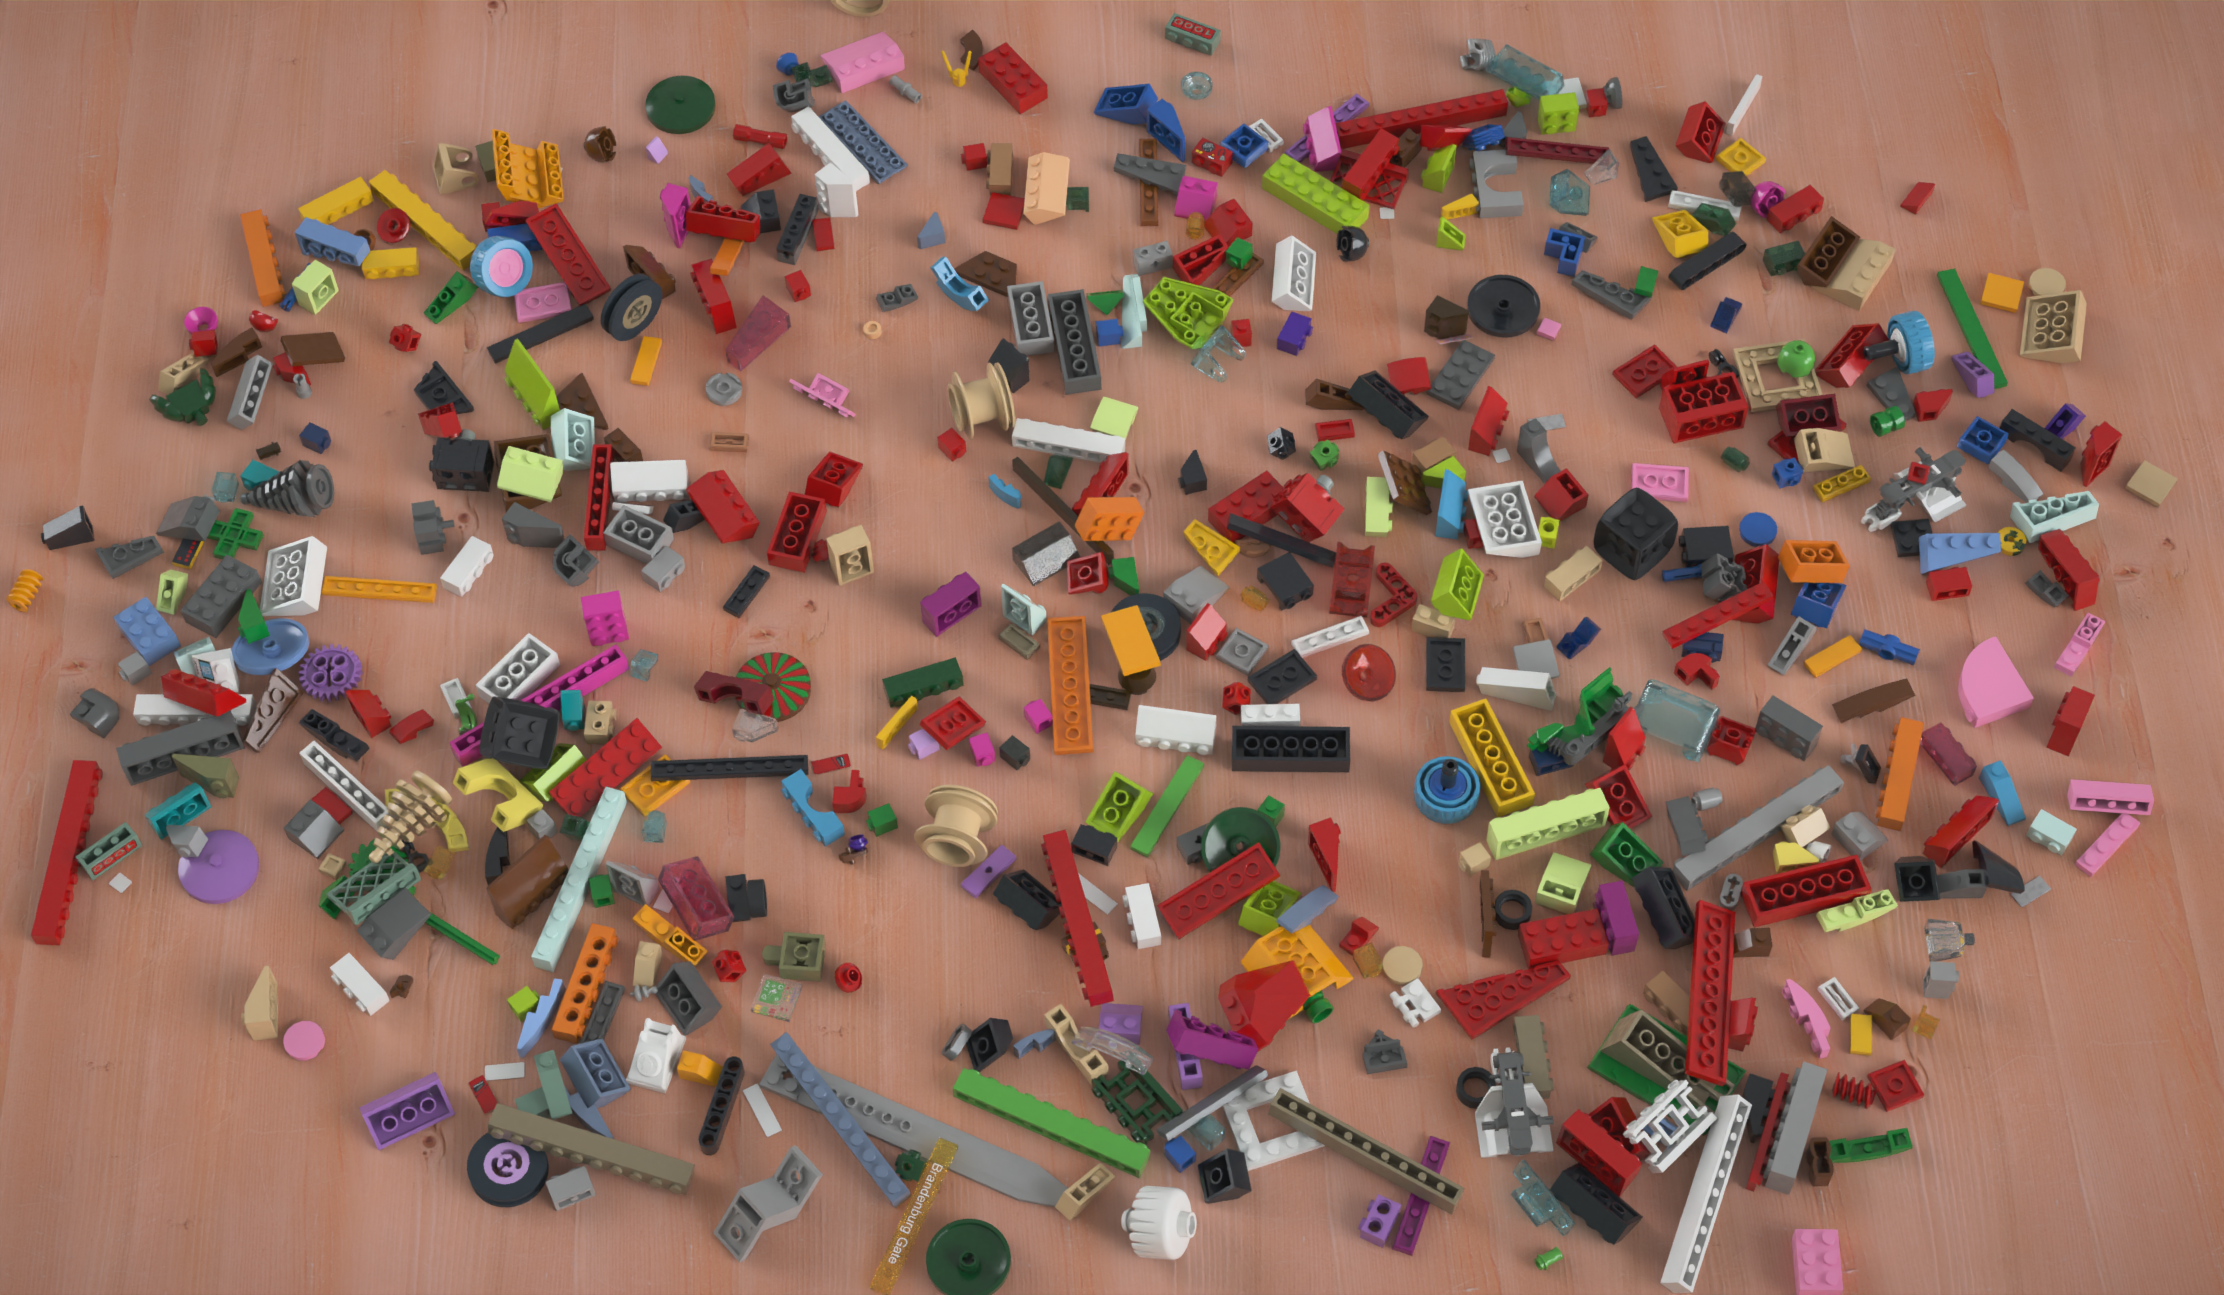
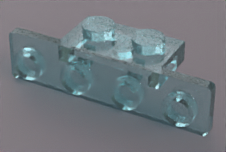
M1524 1159L1521 1160L1513 1170V1174L1523 1186L1515 1189L1511 1193L1512 1197L1536 1227L1551 1221L1563 1236L1567 1235L1575 1225V1222Z

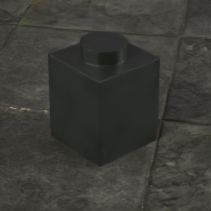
M1013 735L999 747L1000 757L1016 770L1021 766H1026L1030 761V748Z

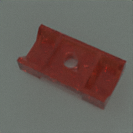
M1337 542L1329 614L1367 618L1375 545L1359 550L1347 548L1342 542ZM1355 575L1357 576V579L1350 580L1348 579V576Z

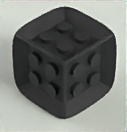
M1636 487L1618 499L1599 519L1595 529L1593 545L1598 554L1626 577L1637 580L1655 567L1673 547L1678 531V520L1657 499Z
M493 696L484 721L480 741V754L486 758H494L505 763L547 769L557 737L559 711L529 702Z

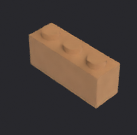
M991 143V150H988L987 153L988 161H990V164H987V175H990V178H986V189H990V196L992 192L1011 195L1012 143Z
M1661 971L1645 984L1643 994L1648 1002L1658 1007L1659 1012L1664 1017H1668L1673 1022L1674 1027L1678 1031H1682L1687 1035L1690 996L1664 971Z

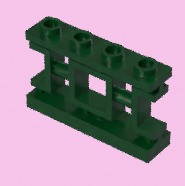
M1130 1051L1124 1055L1122 1061L1117 1062L1121 1072L1110 1081H1107L1101 1074L1098 1079L1092 1080L1091 1090L1096 1098H1101L1105 1102L1106 1109L1118 1117L1119 1124L1123 1128H1128L1131 1132V1137L1136 1143L1140 1142L1147 1145L1149 1140L1154 1139V1133L1150 1130L1162 1119L1166 1123L1183 1113V1110ZM1131 1072L1137 1080L1128 1086L1124 1079ZM1117 1085L1121 1092L1115 1096L1114 1100L1108 1091ZM1135 1090H1138L1147 1102L1133 1111L1124 1099ZM1157 1101L1163 1109L1154 1115L1149 1109L1155 1106ZM1144 1115L1148 1121L1141 1125L1140 1129L1134 1121Z

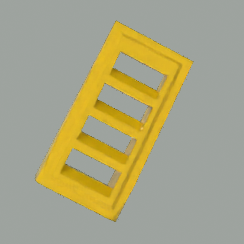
M1469 194L1443 206L1441 217L1443 216L1449 220L1478 213L1476 207L1479 206V202L1473 194Z

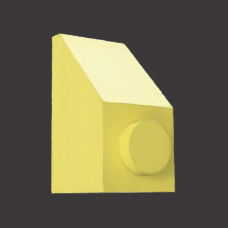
M1780 842L1774 846L1772 854L1776 874L1819 864V859L1795 842Z

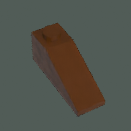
M1316 378L1305 389L1306 405L1321 410L1364 409L1361 404L1352 400V396L1348 394L1349 388Z

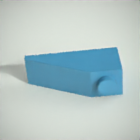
M2002 761L1984 766L1979 779L1988 795L1999 800L1996 808L2006 825L2010 826L2025 820L2026 817L2011 776Z

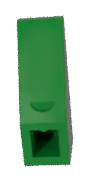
M456 271L424 311V314L437 324L465 304L479 287L467 276Z

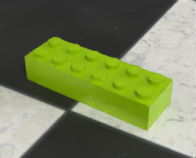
M1284 153L1262 175L1263 190L1338 234L1339 230L1343 229L1342 226H1357L1360 228L1369 217V204Z

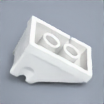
M646 1018L644 1030L640 1033L630 1071L626 1078L628 1084L666 1094L686 1041V1037L681 1035L675 1025L672 1024L670 1026Z

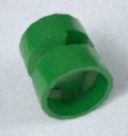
M1893 406L1885 409L1884 412L1879 411L1870 415V424L1873 432L1878 437H1881L1891 431L1894 432L1904 428L1905 419L1900 408Z
M1322 991L1309 997L1303 1004V1010H1307L1306 1015L1313 1024L1326 1019L1334 1010L1329 1000L1324 998Z

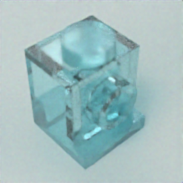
M660 811L649 812L648 819L644 820V829L641 832L644 842L664 843L667 825L665 813Z

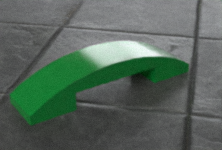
M1908 1128L1887 1131L1885 1135L1846 1141V1138L1829 1141L1831 1146L1829 1157L1833 1163L1860 1162L1895 1155L1910 1150L1913 1146Z

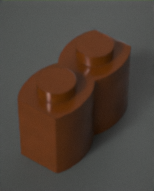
M1826 1137L1811 1138L1806 1151V1159L1810 1166L1809 1180L1813 1187L1828 1186L1834 1172V1166L1829 1157L1831 1146Z

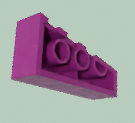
M1175 1009L1166 1031L1174 1049L1178 1053L1191 1054L1199 1059H1210L1217 1064L1225 1063L1236 1069H1250L1258 1051L1254 1039L1228 1030L1226 1033L1222 1028L1213 1023L1207 1026L1199 1021L1200 1018L1191 1016L1190 1019L1182 1016L1181 1011Z

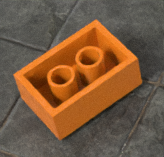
M1136 497L1087 498L1074 526L1083 541L1132 540L1145 512Z
M1785 540L1778 555V559L1791 582L1843 583L1850 567L1837 541Z

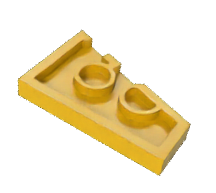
M1196 519L1184 530V537L1217 577L1240 552L1238 545Z

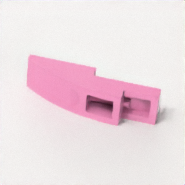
M2087 613L2071 641L2057 660L2054 668L2072 677L2094 643L2105 621Z
M1791 979L1786 980L1782 993L1784 999L1788 1000L1790 1004L1789 1011L1791 1017L1795 1018L1797 1024L1804 1023L1805 1031L1807 1034H1810L1812 1039V1049L1814 1052H1817L1819 1059L1827 1057L1830 1047L1826 1037H1828L1831 1028L1825 1015L1814 999L1802 987Z

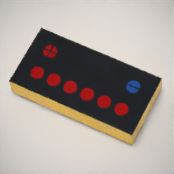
M183 538L172 560L173 566L191 570L204 541Z

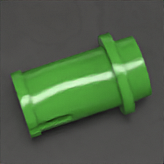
M1555 1247L1543 1255H1537L1534 1261L1539 1270H1547L1548 1266L1563 1259V1255L1559 1248Z

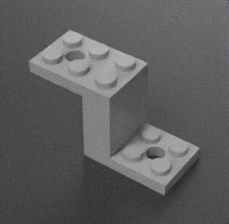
M797 1146L790 1147L773 1177L739 1189L713 1233L739 1262L746 1260L764 1230L793 1220L798 1216L823 1174ZM796 1171L799 1173V1176H800V1179H799V1180L797 1179V1173H796ZM737 1228L740 1232V1236L737 1235Z

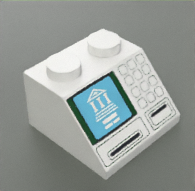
M231 648L192 655L198 678L206 679L209 682L229 688L234 692H239L240 681Z

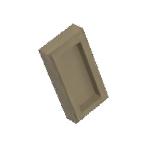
M1012 623L998 635L1002 642L1027 660L1040 648L1038 642Z

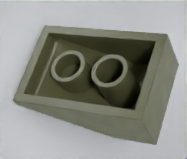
M184 754L172 755L182 777L192 783L196 782L205 791L223 799L227 797L234 798L239 776L231 758Z

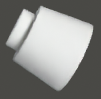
M1814 841L1808 844L1806 850L1816 856L1820 864L1826 862L1831 845Z

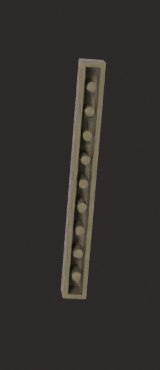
M1280 1088L1270 1103L1268 1114L1449 1214L1452 1215L1459 1204L1465 1189L1462 1186Z
M499 1103L496 1104L488 1123V1134H491L494 1138L507 1139L516 1145L523 1144L535 1151L542 1150L548 1152L555 1157H565L574 1163H584L597 1170L609 1171L616 1176L623 1175L635 1182L642 1181L655 1188L668 1189L674 1194L681 1193L686 1195L694 1175L695 1164Z

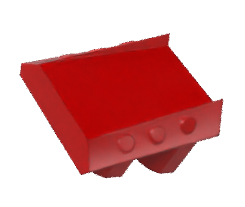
M1720 716L1706 749L1710 756L1715 755L1731 761L1737 766L1744 762L1755 736L1756 728Z

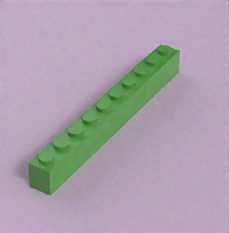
M963 1068L953 1086V1096L1137 1178L1141 1177L1150 1159V1149L1145 1144L1132 1142L1125 1135H1116L1104 1126L1098 1127L1093 1125L1086 1118L1080 1119L1073 1116L1067 1110L1063 1109L1061 1111L1049 1102H1041L1036 1100L1031 1094L1020 1093L1013 1086H1004L992 1077L986 1078L981 1076L974 1069L968 1070Z

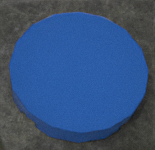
M1749 513L1740 522V536L1747 544L1754 547L1765 544L1769 545L1777 535L1776 522L1765 513Z

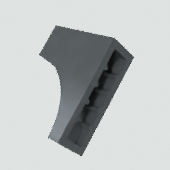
M1536 418L1520 427L1517 452L1545 484L1551 476L1561 472L1551 455L1547 442V430Z

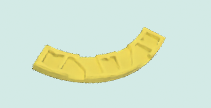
M385 789L386 807L388 803L395 804L391 796L393 791L399 792L398 789ZM432 799L436 803L435 805H438L447 816V819L441 823L435 820L433 822H436L437 826L444 833L449 853L469 850L465 830L455 813L447 805Z

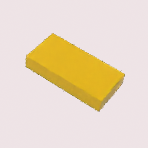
M1851 1014L1850 1054L1871 1056L1872 1015Z

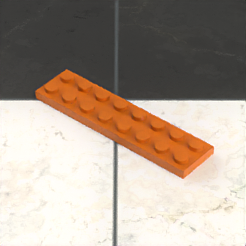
M1086 617L1047 618L1054 754L1094 753Z

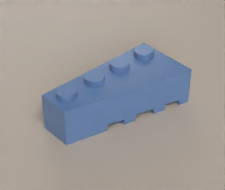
M306 217L294 232L302 254L306 256L311 253L316 258L325 256L330 261L338 259L341 263L360 266L370 252L368 242L364 237L353 235L346 230H339L316 219L312 220Z

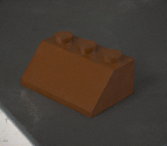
M623 246L627 267L633 275L644 274L656 282L662 289V299L676 291L675 278L672 274L666 272L662 263H658L655 260L652 252H648L642 246Z

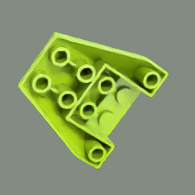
M1163 277L1143 300V304L1178 342L1190 349L1202 348L1223 324L1233 303V298L1219 290Z

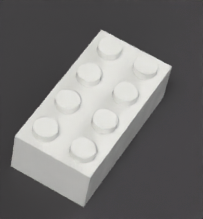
M528 633L476 684L479 697L487 703H490L493 696L519 701L524 699L560 666L558 655Z

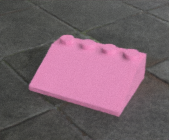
M884 31L821 55V59L841 93L905 69L904 55L898 45Z

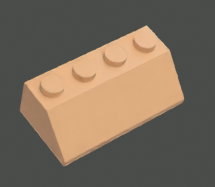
M1043 152L1028 158L1024 215L1034 225L1065 216L1070 162L1068 157Z

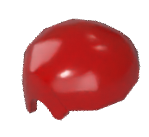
M253 310L249 317L252 327L260 332H270L274 330L278 323L277 318L257 310Z

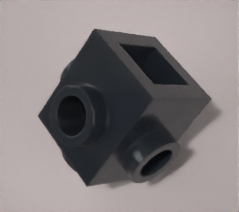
M1279 427L1267 435L1271 455L1283 460L1296 452L1295 439L1292 432Z

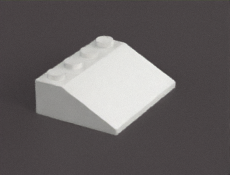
M1523 481L1468 489L1486 554L1518 558L1539 555L1542 542Z
M311 536L268 551L260 603L262 616H303L318 611L327 552L326 545Z

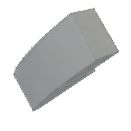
M2004 449L1991 459L1988 468L2003 479L2001 484L2024 502L2028 503L2029 500H2038L2043 495V492L2030 474Z

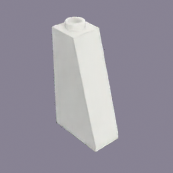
M1482 667L1481 673L1477 675L1476 684L1479 686L1481 694L1552 711L1556 692L1549 673Z

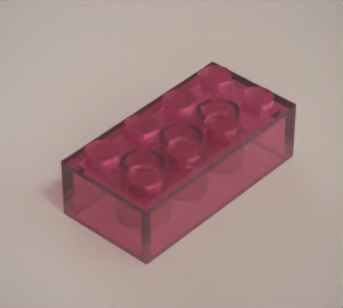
M695 856L663 865L658 881L692 939L696 941L728 932L734 920V915L700 858Z

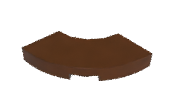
M971 30L960 39L961 44L965 48L961 62L964 65L966 64L968 52L971 51L969 68L974 71L979 65L978 58L983 56V46L978 34Z

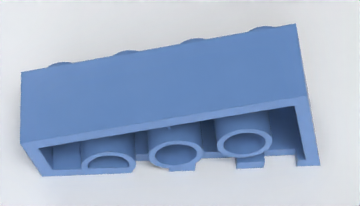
M1941 533L1920 536L1921 574L2001 552L2000 533Z

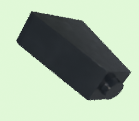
M83 505L44 524V533H41L42 542L47 544L49 550L95 541L93 525Z

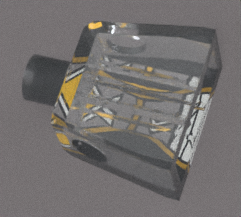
M1928 919L1925 924L1924 931L1929 961L1937 962L1960 957L1964 952L1965 945H1974L1975 943L1974 934L1962 933L1961 923Z

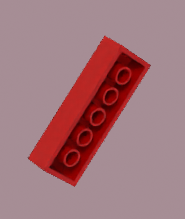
M1853 855L1746 881L1743 883L1740 894L1755 928L1851 903L1857 897L1870 894L1872 888L1858 855Z

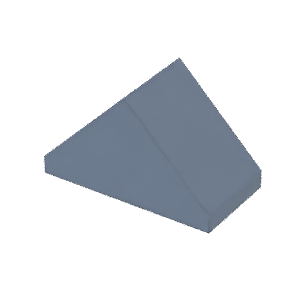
M937 212L932 214L917 236L918 248L920 249L945 243V232Z

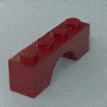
M705 671L694 685L700 701L715 704L727 697H740L747 712L763 715L775 700L770 686L709 671Z

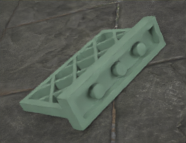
M394 851L390 856L384 854L379 863H369L326 893V895L357 926L404 888L409 889L418 883L421 878L416 866L413 863L409 864ZM390 857L394 858L393 863H384ZM396 868H403L398 873H395ZM378 869L377 874L368 875L370 871ZM383 869H392L391 873L382 874ZM381 879H388L382 884H379ZM376 880L375 885H366V881ZM356 881H362L361 886H352V884ZM359 891L358 896L349 897L350 892ZM364 891H371L365 896H363ZM341 892H346L345 897H335ZM348 902H355L351 906L347 907Z

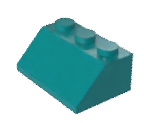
M194 782L184 787L176 795L167 798L162 804L151 808L144 816L162 840L169 835L166 830L167 825L184 826L212 807L203 788Z

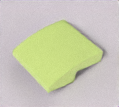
M1103 397L1090 429L1111 436H1120L1126 440L1130 426L1133 425L1138 407Z

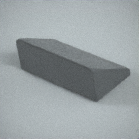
M1569 222L1564 223L1559 228L1561 231L1585 236L1583 248L1585 253L1590 250L1598 238Z

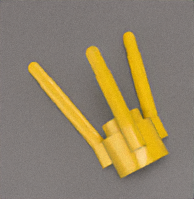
M942 50L941 54L953 84L957 87L965 85L972 52H968L964 70L957 68L952 71L947 56Z

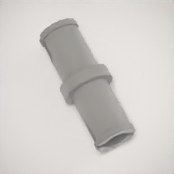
M897 75L891 77L889 84L899 90L901 95L907 96L914 103H918L921 100L922 94L912 88L910 83L904 82Z

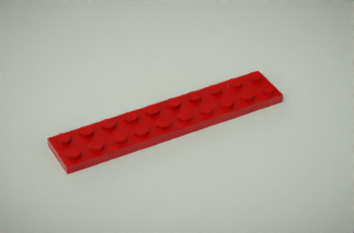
M1699 900L1696 903L1685 1074L1723 1086L1726 1084L1736 912Z

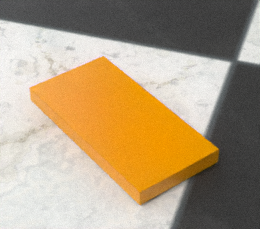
M1138 605L1101 615V620L1124 676L1161 666L1160 659Z

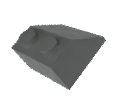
M309 800L284 827L289 840L317 859L344 831L324 808L312 800Z

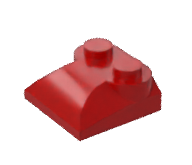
M1102 552L1067 561L1069 595L1090 591L1100 594L1107 589L1109 584L1108 566Z

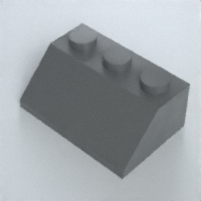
M691 961L673 963L656 985L658 991L655 994L684 1036L710 1022L722 1008Z

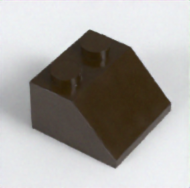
M1437 295L1426 310L1424 332L1438 339L1465 335L1469 310Z

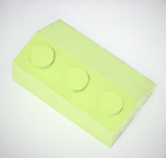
M508 446L502 461L497 488L551 502L563 475V460Z

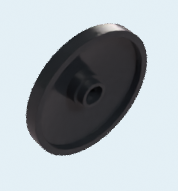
M1493 275L1482 279L1471 289L1468 296L1467 310H1469V318L1472 323L1484 333L1501 338L1515 337L1530 330L1537 322L1540 313V299L1535 289L1523 279L1511 275Z

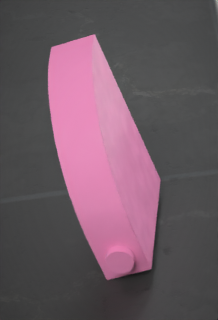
M1996 636L1979 644L1966 659L1959 678L1958 693L1966 718L1972 723L1974 728L2030 708L2034 698Z

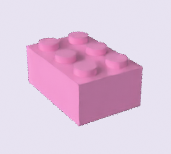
M1795 1229L1791 1240L1796 1295H1841L1843 1292L1838 1230Z

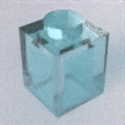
M216 473L211 490L216 501L234 502L239 486L235 473Z

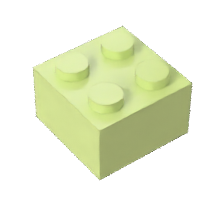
M317 260L308 265L292 283L299 306L314 315L339 291L332 269Z

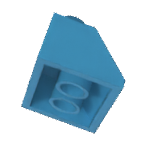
M1445 469L1435 536L1458 540L1459 532L1463 533L1464 522L1461 521V517H1465L1466 506H1463V502L1468 500V490H1465L1466 482Z

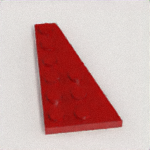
M1557 960L1537 965L1535 968L1527 970H1516L1515 973L1507 975L1504 973L1475 980L1474 983L1466 985H1455L1454 988L1446 990L1439 989L1436 990V995L1470 1039L1473 1040L1570 979L1571 975L1561 962Z

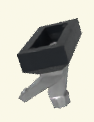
M1854 743L1851 744L1852 755H1842L1841 763L1857 768L1865 776L1868 783L1876 784L1881 766L1869 745L1861 744L1857 751L1856 745Z

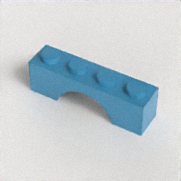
M801 769L781 781L783 796L786 800H791L792 808L797 814L800 813L802 815L805 826L807 828L811 827L814 831L812 832L813 836L818 842L821 841L826 847L845 835L844 825L833 811L818 812L808 805L813 788L812 783Z

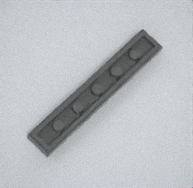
M1255 1065L1156 1129L1159 1136L1166 1140H1171L1268 1076L1266 1069Z

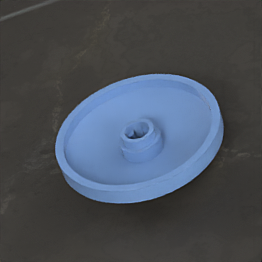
M278 618L266 620L265 623L270 636L248 644L245 637L241 638L239 636L232 647L235 665L241 671L251 675H269L274 668L283 671L291 667L308 650L309 636L305 627L292 619Z

